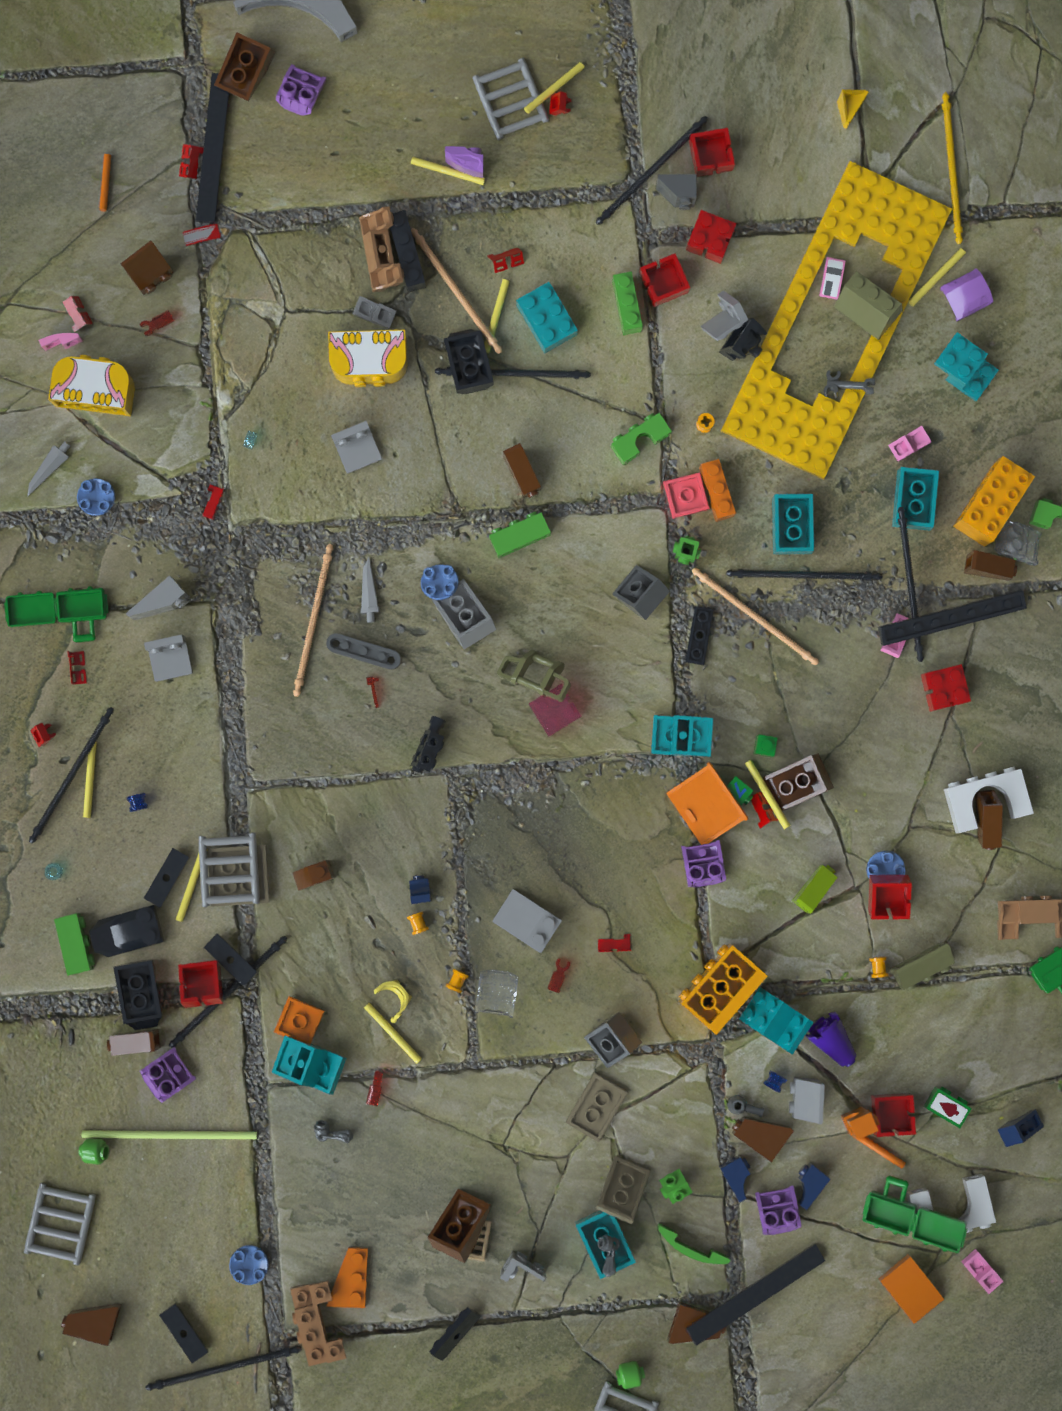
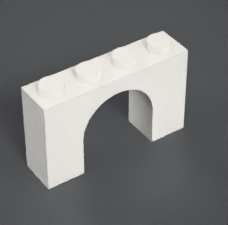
M1014 766L1003 769L1004 773L997 775L995 771L985 774L986 778L980 780L976 776L966 779L967 783L961 785L959 781L948 784L949 788L944 789L955 833L978 828L972 808V801L976 792L985 786L997 788L1002 792L1006 799L1011 819L1034 814L1022 770H1015Z
M978 1174L962 1178L967 1196V1208L959 1219L967 1222V1233L973 1231L972 1228L980 1227V1229L991 1227V1224L996 1223L985 1176ZM926 1188L906 1192L908 1202L917 1206L916 1214L921 1207L933 1210L929 1192Z

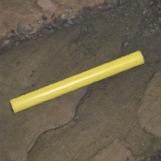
M579 62L524 107L527 114L532 112L583 70L584 65Z
M412 157L411 160L413 165L481 185H484L485 182L484 177L471 176L454 168Z
M960 248L908 303L914 306L966 252Z
M505 279L502 280L489 325V331L493 336L496 332L510 281ZM485 339L486 353L489 354L491 346L488 344V340Z
M97 741L93 748H91L92 750H90L87 758L83 817L91 818Z
M749 760L745 765L784 829L790 827V823L752 760Z
M199 853L176 920L181 922L184 920L200 874Z
M370 1003L364 1007L416 1064L422 1060L418 1053Z

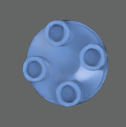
M99 478L83 481L77 493L79 507L85 513L93 516H99L108 512L115 501L113 487L107 481Z
M440 564L424 569L421 578V588L427 597L434 600H444L452 596L458 588V576L452 566Z
M880 851L874 854L869 859L866 867L868 878L870 875H905L906 872L903 859L892 851Z
M247 1245L240 1247L231 1256L229 1263L230 1273L236 1282L244 1285L256 1284L263 1280L268 1271L267 1256L256 1246Z

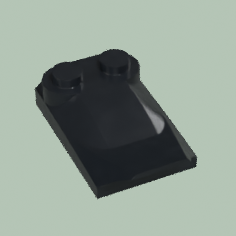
M463 330L450 333L448 338H444L456 393H474L486 390L494 385L481 330Z
M155 905L98 920L95 926L89 930L94 952L106 957L165 942Z
M153 959L114 966L123 1024L129 1025L134 1030L157 1027L162 1018Z

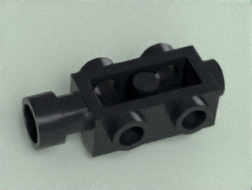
M436 716L431 717L429 729L425 730L420 738V744L410 765L413 771L420 774L430 772L435 767L437 753L442 750L444 745V736L440 735L439 732L444 728L446 721Z

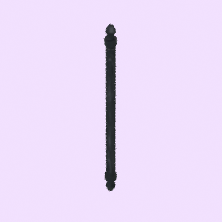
M701 117L699 122H695L682 138L676 141L622 196L618 197L608 209L602 212V215L597 218L596 224H603L605 219H609L612 213L632 193L636 192L651 175L689 140L690 134L699 132L702 129V126L707 123L708 117Z
M450 367L435 369V373L438 375H452ZM491 369L492 376L500 375L503 377L541 376L544 378L573 377L574 379L591 377L590 372H579V370L572 372V370L533 371L527 369L526 371V369Z
M899 507L898 524L900 525V533L902 535L901 542H903L902 549L905 559L906 581H908L910 612L913 618L919 615L916 603L917 598H915L916 591H914L915 584L912 574L911 552H909V537L907 535L908 528L906 524L908 521L905 518V509ZM921 636L914 638V650L917 651L916 658L919 662H923L924 659L922 653L924 645L921 644Z
M730 569L726 571L727 576H737V578H743L744 576L801 579L840 578L871 581V579L880 580L883 577L882 574L871 573V571L862 573L827 571L788 572L778 570L749 571L738 569L737 571Z
M109 707L105 715L101 716L99 724L95 728L94 733H92L93 735H91L83 748L84 750H82L80 756H78L73 764L71 771H69L70 773H68L60 786V790L55 794L46 809L47 811H45L37 826L32 830L33 834L29 837L30 843L36 842L38 835L42 834L44 826H46L51 817L50 815L55 811L54 809H56L64 796V792L69 788L68 786H70L76 773H78L77 771H79L87 758V754L92 750L91 748H93L101 735V731L106 727L105 725L110 722L109 718L113 715L114 708Z
M282 936L277 942H273L271 948L267 949L251 966L255 970L258 967L260 968L271 955L281 949L280 946L285 944L288 938ZM237 979L222 992L223 1002L240 986L241 983ZM220 1004L207 1006L184 1030L175 1035L176 1038L170 1041L169 1046L173 1048L180 1041L183 1042L186 1039L185 1037Z
M296 1345L290 1348L288 1346L284 1347L283 1350L249 1357V1359L237 1360V1362L225 1363L220 1366L186 1373V1375L183 1374L169 1379H159L155 1383H148L145 1388L149 1391L156 1388L160 1390L167 1386L191 1381V1379L194 1380L230 1371V1369L233 1370L235 1368H242V1366L281 1358V1356L289 1357L293 1353L302 1351V1347Z

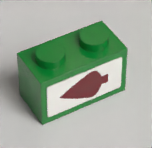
M942 1086L940 1089L934 1087L923 1107L956 1127L961 1128L972 1108L968 1107V1102L958 1096L955 1099L950 1096L952 1092Z

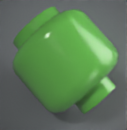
M87 1138L79 1146L78 1153L84 1163L100 1165L109 1156V1146L102 1139Z
M636 1361L621 1363L618 1367L619 1369L616 1370L618 1385H622L624 1389L640 1387L642 1379L645 1378L643 1366L639 1367Z

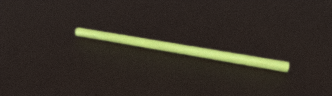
M82 1130L81 1136L82 1138L257 1139V1131Z

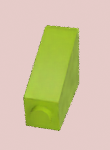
M820 865L791 901L806 913L811 914L838 878L834 875L836 871L829 865Z

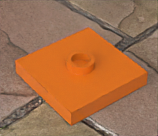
M289 996L274 1033L290 1036L301 1042L311 1044L325 1010Z

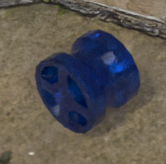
M145 793L126 797L130 803L129 812L148 809V804L145 803Z
M770 1070L769 1077L763 1084L780 1093L782 1090L781 1086L786 1083L787 1079Z

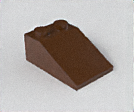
M236 32L214 86L249 102L267 72L275 51Z
M151 240L120 263L143 295L152 293L159 283L168 281L172 276L171 274L174 273Z
M819 753L808 756L763 777L764 782L782 811L834 788Z
M458 1189L427 1237L432 1247L465 1263L476 1246L491 1204Z

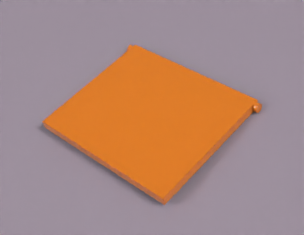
M710 762L706 763L707 766L666 793L701 845L710 843L743 820H748V816Z

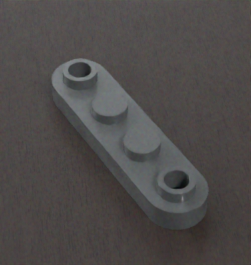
M332 634L326 641L327 648L333 653L382 668L394 670L401 663L400 655L394 650L341 634ZM335 640L340 641L338 647L333 646ZM394 657L395 662L392 664L388 663V658Z

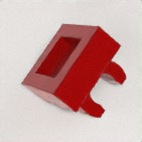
M560 91L551 95L549 114L556 116L561 113L571 112V109L566 108V104L572 101L570 98H567V93Z
M42 722L30 730L38 747L46 745L56 735V733L48 734L46 729L52 726L51 724L44 726Z

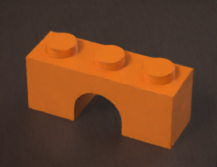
M717 459L701 464L699 470L704 486L707 487L709 492L710 505L715 521L718 522L734 517L736 512L720 460Z
M861 1106L841 1115L848 1133L851 1136L853 1135L856 1140L878 1131V1119L869 1109L866 1110Z

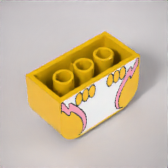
M405 330L328 332L329 362L333 374L340 382L354 385L355 387H366V384L383 387L385 384L399 381L405 375L408 367L407 336Z
M88 355L65 357L59 360L53 368L48 400L55 407L131 416L135 384L125 368L119 363L110 361L109 358L99 357V360L91 359V356Z

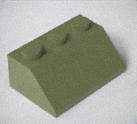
M857 271L845 284L834 306L836 310L877 340L883 336L903 311L902 303Z
M940 942L890 968L900 989L910 991L918 986V982L922 980L924 982L930 981L935 978L934 974L949 971L952 969L951 965L955 964L949 944Z

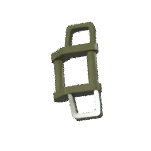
M533 650L527 652L522 658L505 656L497 671L501 678L509 680L513 684H521L538 691V694L548 696L559 702L565 699L571 687V683L560 676L565 667L563 662H555L538 655ZM510 662L519 663L512 676L504 674ZM534 662L550 667L541 684L523 677L529 665ZM555 678L564 682L559 695L549 692Z

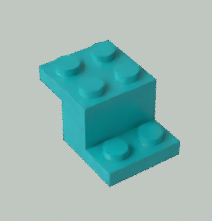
M958 332L934 363V365L948 374L945 379L947 382L975 402L999 371L984 360L988 353Z
M654 715L651 754L711 757L713 718Z
M759 987L739 1020L792 1055L814 1023L761 987Z
M284 1036L272 1073L301 1086L312 1087L329 1095H334L347 1058L317 1045L304 1043L290 1036Z

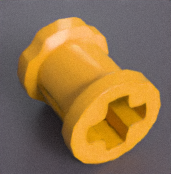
M703 413L699 416L696 427L702 433H708L714 426L715 419L711 414ZM703 419L706 422H710L707 427H705V424H701Z
M423 911L407 917V920L411 922L413 935L429 930L422 916L424 914Z
M886 956L869 958V961L872 962V978L888 976L885 965Z
M453 969V975L445 986L461 993L465 979H468L469 975Z

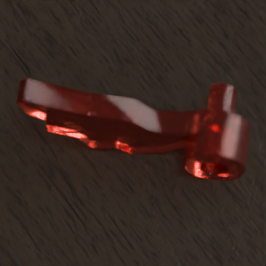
M373 676L366 677L367 685H371L375 708H379L374 682L379 681V678H373Z

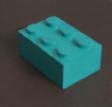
M550 282L543 284L516 300L517 308L544 354L577 336L578 330Z
M900 467L897 470L892 527L900 528L898 524V508L903 507L905 509V518L908 521L906 524L908 529L930 531L934 528L939 471Z
M774 494L772 497L773 555L812 554L814 552L813 494Z
M599 1210L575 1221L577 1230L600 1279L606 1277L603 1273V1267L608 1252L602 1251L598 1247V1240L604 1235L617 1238L620 1243L614 1256L616 1272L636 1263L616 1217Z

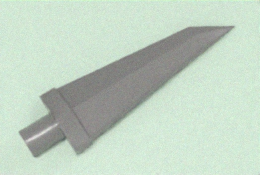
M64 441L59 448L55 445L52 446L29 483L28 496L69 458L65 454L70 447L68 443Z
M368 557L363 567L361 614H367V623L375 622L374 613L380 612L370 558Z

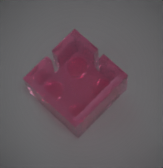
M562 684L549 692L559 695L563 688ZM568 694L562 702L550 697L545 698L542 695L528 704L548 738L581 718L574 703H568L570 700Z

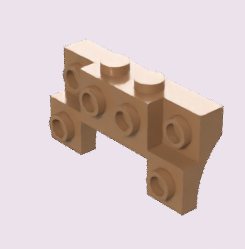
M390 206L359 217L372 292H382L389 287L398 286L404 279V272L400 267V263L394 264L388 229L393 226L394 217L392 212H390Z
M1021 896V900L998 901V940L1019 939V924L1055 923V938H1062V899H1052V896H1040V900H1033V896Z
M328 1280L291 1287L290 1291L295 1307V1313H292L294 1325L298 1324L299 1332H297V1339L299 1344H302L303 1349H305L308 1366L346 1359L347 1356L342 1338L327 1341V1333L319 1304L333 1300Z

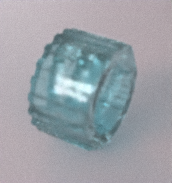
M248 431L243 447L253 449L257 433Z
M51 863L46 866L44 874L49 880H58L61 878L63 870L59 864ZM52 867H55L57 869L56 876H52L50 874V869Z

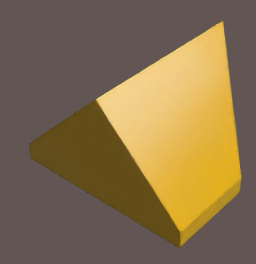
M867 90L841 91L837 104L842 125L845 129H847L866 99Z

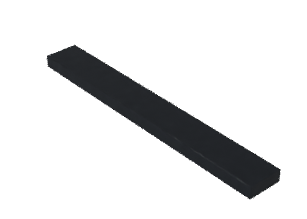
M212 73L196 213V222L213 224L216 223L230 94L214 86L219 73Z
M1018 590L879 626L878 631L881 645L885 646L1027 609L1024 591Z
M812 1244L687 1326L685 1329L694 1345H699L825 1262L817 1245Z

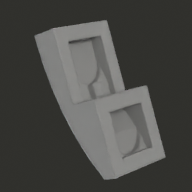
M360 296L352 314L389 329L396 311Z

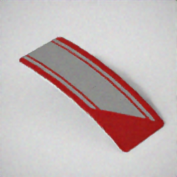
M217 224L183 232L186 246L221 237Z

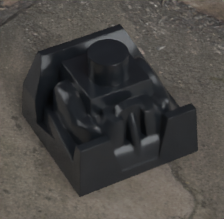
M750 318L743 326L732 331L719 353L731 361L736 358L745 359L750 354L756 358L762 352V348L758 346L762 340L761 336H765L767 332L754 318Z

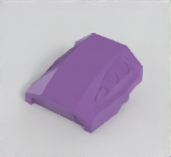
M291 64L276 95V101L284 109L301 116L311 114L314 104L324 87L326 77H319Z
M445 146L447 164L465 174L483 178V154L480 148Z
M977 268L940 287L941 292L943 291L955 314L956 321L972 315L993 303L991 291Z
M720 840L696 846H681L688 887H702L726 881Z
M175 1047L140 1070L144 1082L161 1103L196 1080L195 1076L190 1073L177 1054Z
M793 1186L776 1191L755 1193L763 1235L791 1232L802 1227Z

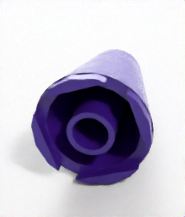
M836 1012L828 1013L830 1017L825 1019L822 1016L812 1024L808 1030L809 1035L806 1034V1037L840 1066L849 1067L854 1064L857 1055L840 1016Z

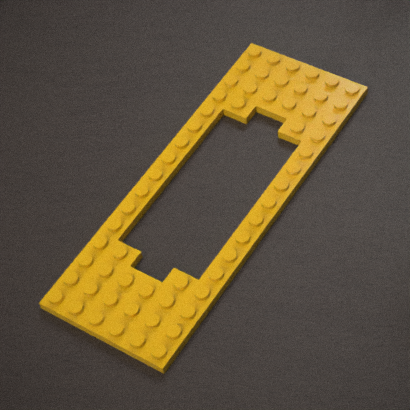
M849 161L761 345L762 352L755 358L721 432L824 480L865 392L861 389H845L840 402L818 393L813 406H810L785 394L791 380L771 371L772 366L833 238L855 247L860 234L888 246L882 260L902 269L890 295L902 303L903 311L879 340L872 335L870 336L850 381L864 382L866 379L872 378L952 208Z

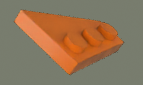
M348 1247L331 1292L333 1300L329 1301L326 1307L365 1308L368 1248Z

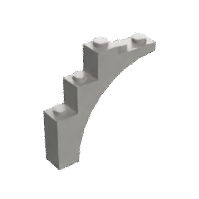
M236 0L233 2L238 15L265 6L297 8L323 21L335 33L340 42L357 34V28L341 0Z

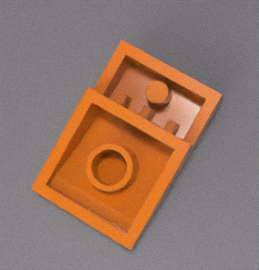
M909 1254L878 1278L914 1324L944 1300Z

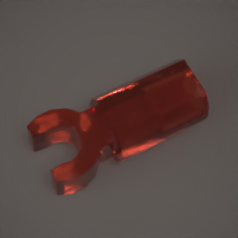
M169 310L151 318V321H142L140 326L141 328L149 326V330L144 332L145 336H150L155 329L159 330L174 322V319Z
M561 958L556 960L557 969L553 971L547 987L548 990L560 993L566 976L564 972L570 967L569 961L565 967H561L559 965Z
M375 1072L373 1084H370L366 1104L378 1106L382 1090L380 1085L384 1072Z

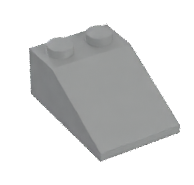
M169 575L131 608L126 615L133 620H138L176 610L178 607L181 609L189 602L187 599L190 596Z
M464 579L459 581L457 590L449 598L444 600L432 599L464 650L496 630L492 618Z
M513 889L492 922L539 953H542L562 920Z
M794 1077V1082H790V1094H793V1102H789V1113H792L793 1118L823 1124L824 1083L818 1079Z

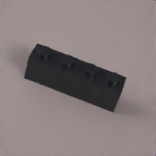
M406 210L392 213L394 221L390 230L400 266L404 272L407 292L426 288Z

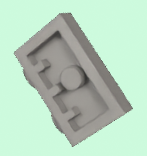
M724 290L717 294L720 299L719 305L723 311L701 326L702 330L716 341L726 338L730 332L740 328L748 321L740 302Z
M367 421L331 435L348 474L382 460Z
M182 634L144 643L145 650L149 652L156 682L193 673L186 639Z
M512 1251L500 1271V1278L508 1282L509 1278L513 1279L518 1272V1266L542 1281L546 1279V1272L541 1264L535 1261L531 1263L523 1253Z

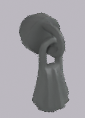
M318 1120L314 1125V1132L319 1141H326L329 1138L349 1143L354 1136L351 1130L330 1131V1126L326 1120Z
M604 1235L599 1238L598 1247L602 1251L608 1252L603 1273L606 1277H611L616 1274L614 1256L620 1243L617 1238Z

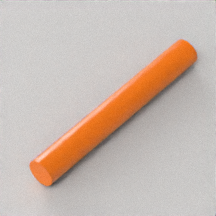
M104 154L99 210L104 212L107 211L112 156L110 154Z
M868 1137L858 1140L902 1169L905 1166L906 1162Z

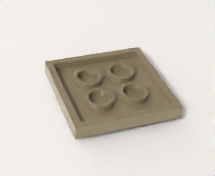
M257 845L260 903H270L266 845ZM249 846L208 849V858L249 855ZM250 863L209 865V877L251 874ZM251 882L210 885V896L252 894ZM251 901V902H236V903H221V904H211V907H215V906H229V905H244V904H255V903H253V901Z

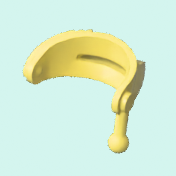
M398 980L384 982L374 990V994L379 993L381 990H390L398 995L401 1008L394 1017H391L390 1021L392 1023L397 1022V1019L402 1015L401 1013L412 998Z

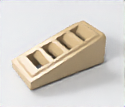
M485 1220L483 1227H486V1231L482 1230L480 1233L485 1235V1239L478 1238L477 1242L484 1243L483 1247L475 1246L473 1249L482 1251V1255L471 1253L468 1259L485 1262L492 1221Z

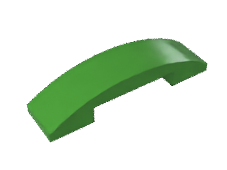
M658 1223V1230L665 1240L687 1257L709 1264H729V1256L712 1248L709 1254L706 1255L676 1240L678 1234L675 1230Z

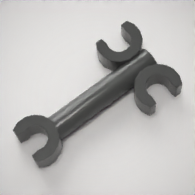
M827 371L828 382L824 388L825 397L828 396V392L834 391V396L837 398L839 395L838 388L861 389L867 394H874V388L868 387L870 385L875 386V379L868 378L864 382L841 381L840 371L837 372L836 377H831V372Z

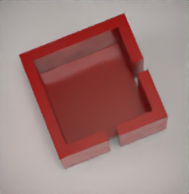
M728 127L690 134L689 145L696 177L712 175L714 170H716V174L733 171L735 162L732 148H730L731 141Z
M701 210L688 241L686 251L702 256L704 248L708 249L705 258L721 264L736 223Z
M676 253L660 259L659 264L655 261L640 267L639 274L645 288H648L647 293L653 307L689 293L690 286Z
M962 664L921 674L924 691L932 689L933 692L926 695L930 712L971 702Z
M870 875L868 912L871 920L889 919L886 908H889L892 919H910L912 883L909 875Z
M217 960L178 965L179 982L181 984L179 986L180 1003L184 1008L202 1006V1002L206 1006L223 1004L221 966Z
M912 1094L871 1095L872 1113L876 1115L879 1125H877L878 1131L874 1133L875 1136H895V1133L898 1136L916 1135L915 1117L911 1114L908 1115V1112L915 1113L914 1096Z

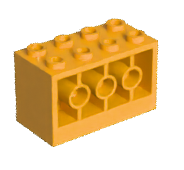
M1000 457L993 463L953 527L982 546H987L995 540L1035 476L1006 457Z
M724 944L717 951V954H719L715 960L710 959L704 966L706 969L702 975L698 973L691 981L693 985L690 989L685 988L679 995L681 999L678 1002L716 1035L767 978V975L732 944ZM730 968H736L735 975L729 976ZM718 982H719V983H722V982H723V985H722V986H723V989H722V990H720V989H719V990H716V989H717L716 984H717ZM705 997H711L709 1005H703Z

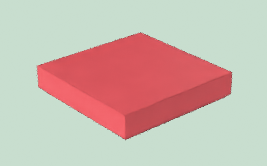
M700 472L663 481L672 519L710 509Z

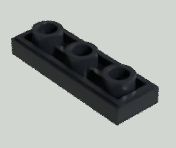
M694 606L685 663L704 666L714 609ZM696 633H702L703 638L698 639Z
M172 848L144 899L161 908L190 857ZM166 874L170 876V880L168 882L164 879V876Z
M218 933L203 947L244 987L259 973ZM233 957L234 962L230 964V958Z
M177 1303L159 1314L192 1364L209 1352ZM181 1330H186L187 1335H183Z
M469 1307L462 1310L457 1320L447 1327L444 1335L434 1342L433 1347L429 1351L431 1355L443 1361L480 1319L479 1313Z

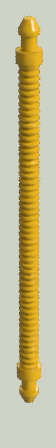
M945 92L942 96V110L944 111L950 188L952 193L953 221L955 226L953 231L956 234L955 241L957 244H962L963 238L961 233H963V227L961 226L952 132L951 103H949L950 96Z

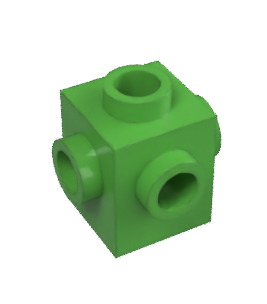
M685 536L684 538L681 537L679 542L675 541L673 553H676L675 559H678L679 563L689 565V562L693 563L695 559H699L701 548H698L699 542L695 541V538ZM687 548L690 553L684 554L683 549Z
M680 1169L667 1174L659 1180L663 1186L660 1188L661 1193L665 1199L669 1198L672 1204L683 1200L686 1196L693 1193Z

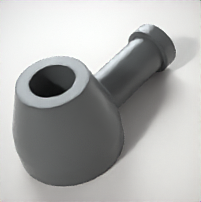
M740 1095L730 1097L727 1103L729 1111L735 1115L748 1112L759 1117L763 1116L764 1108L747 1104L746 1100ZM735 1103H741V1108L735 1109Z

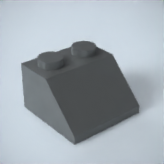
M658 174L656 190L675 208L689 210L694 208L697 197L696 174Z
M636 565L612 594L631 611L646 620L670 590L657 577Z
M620 1012L608 1018L584 1037L606 1068L630 1055L642 1044V1041Z

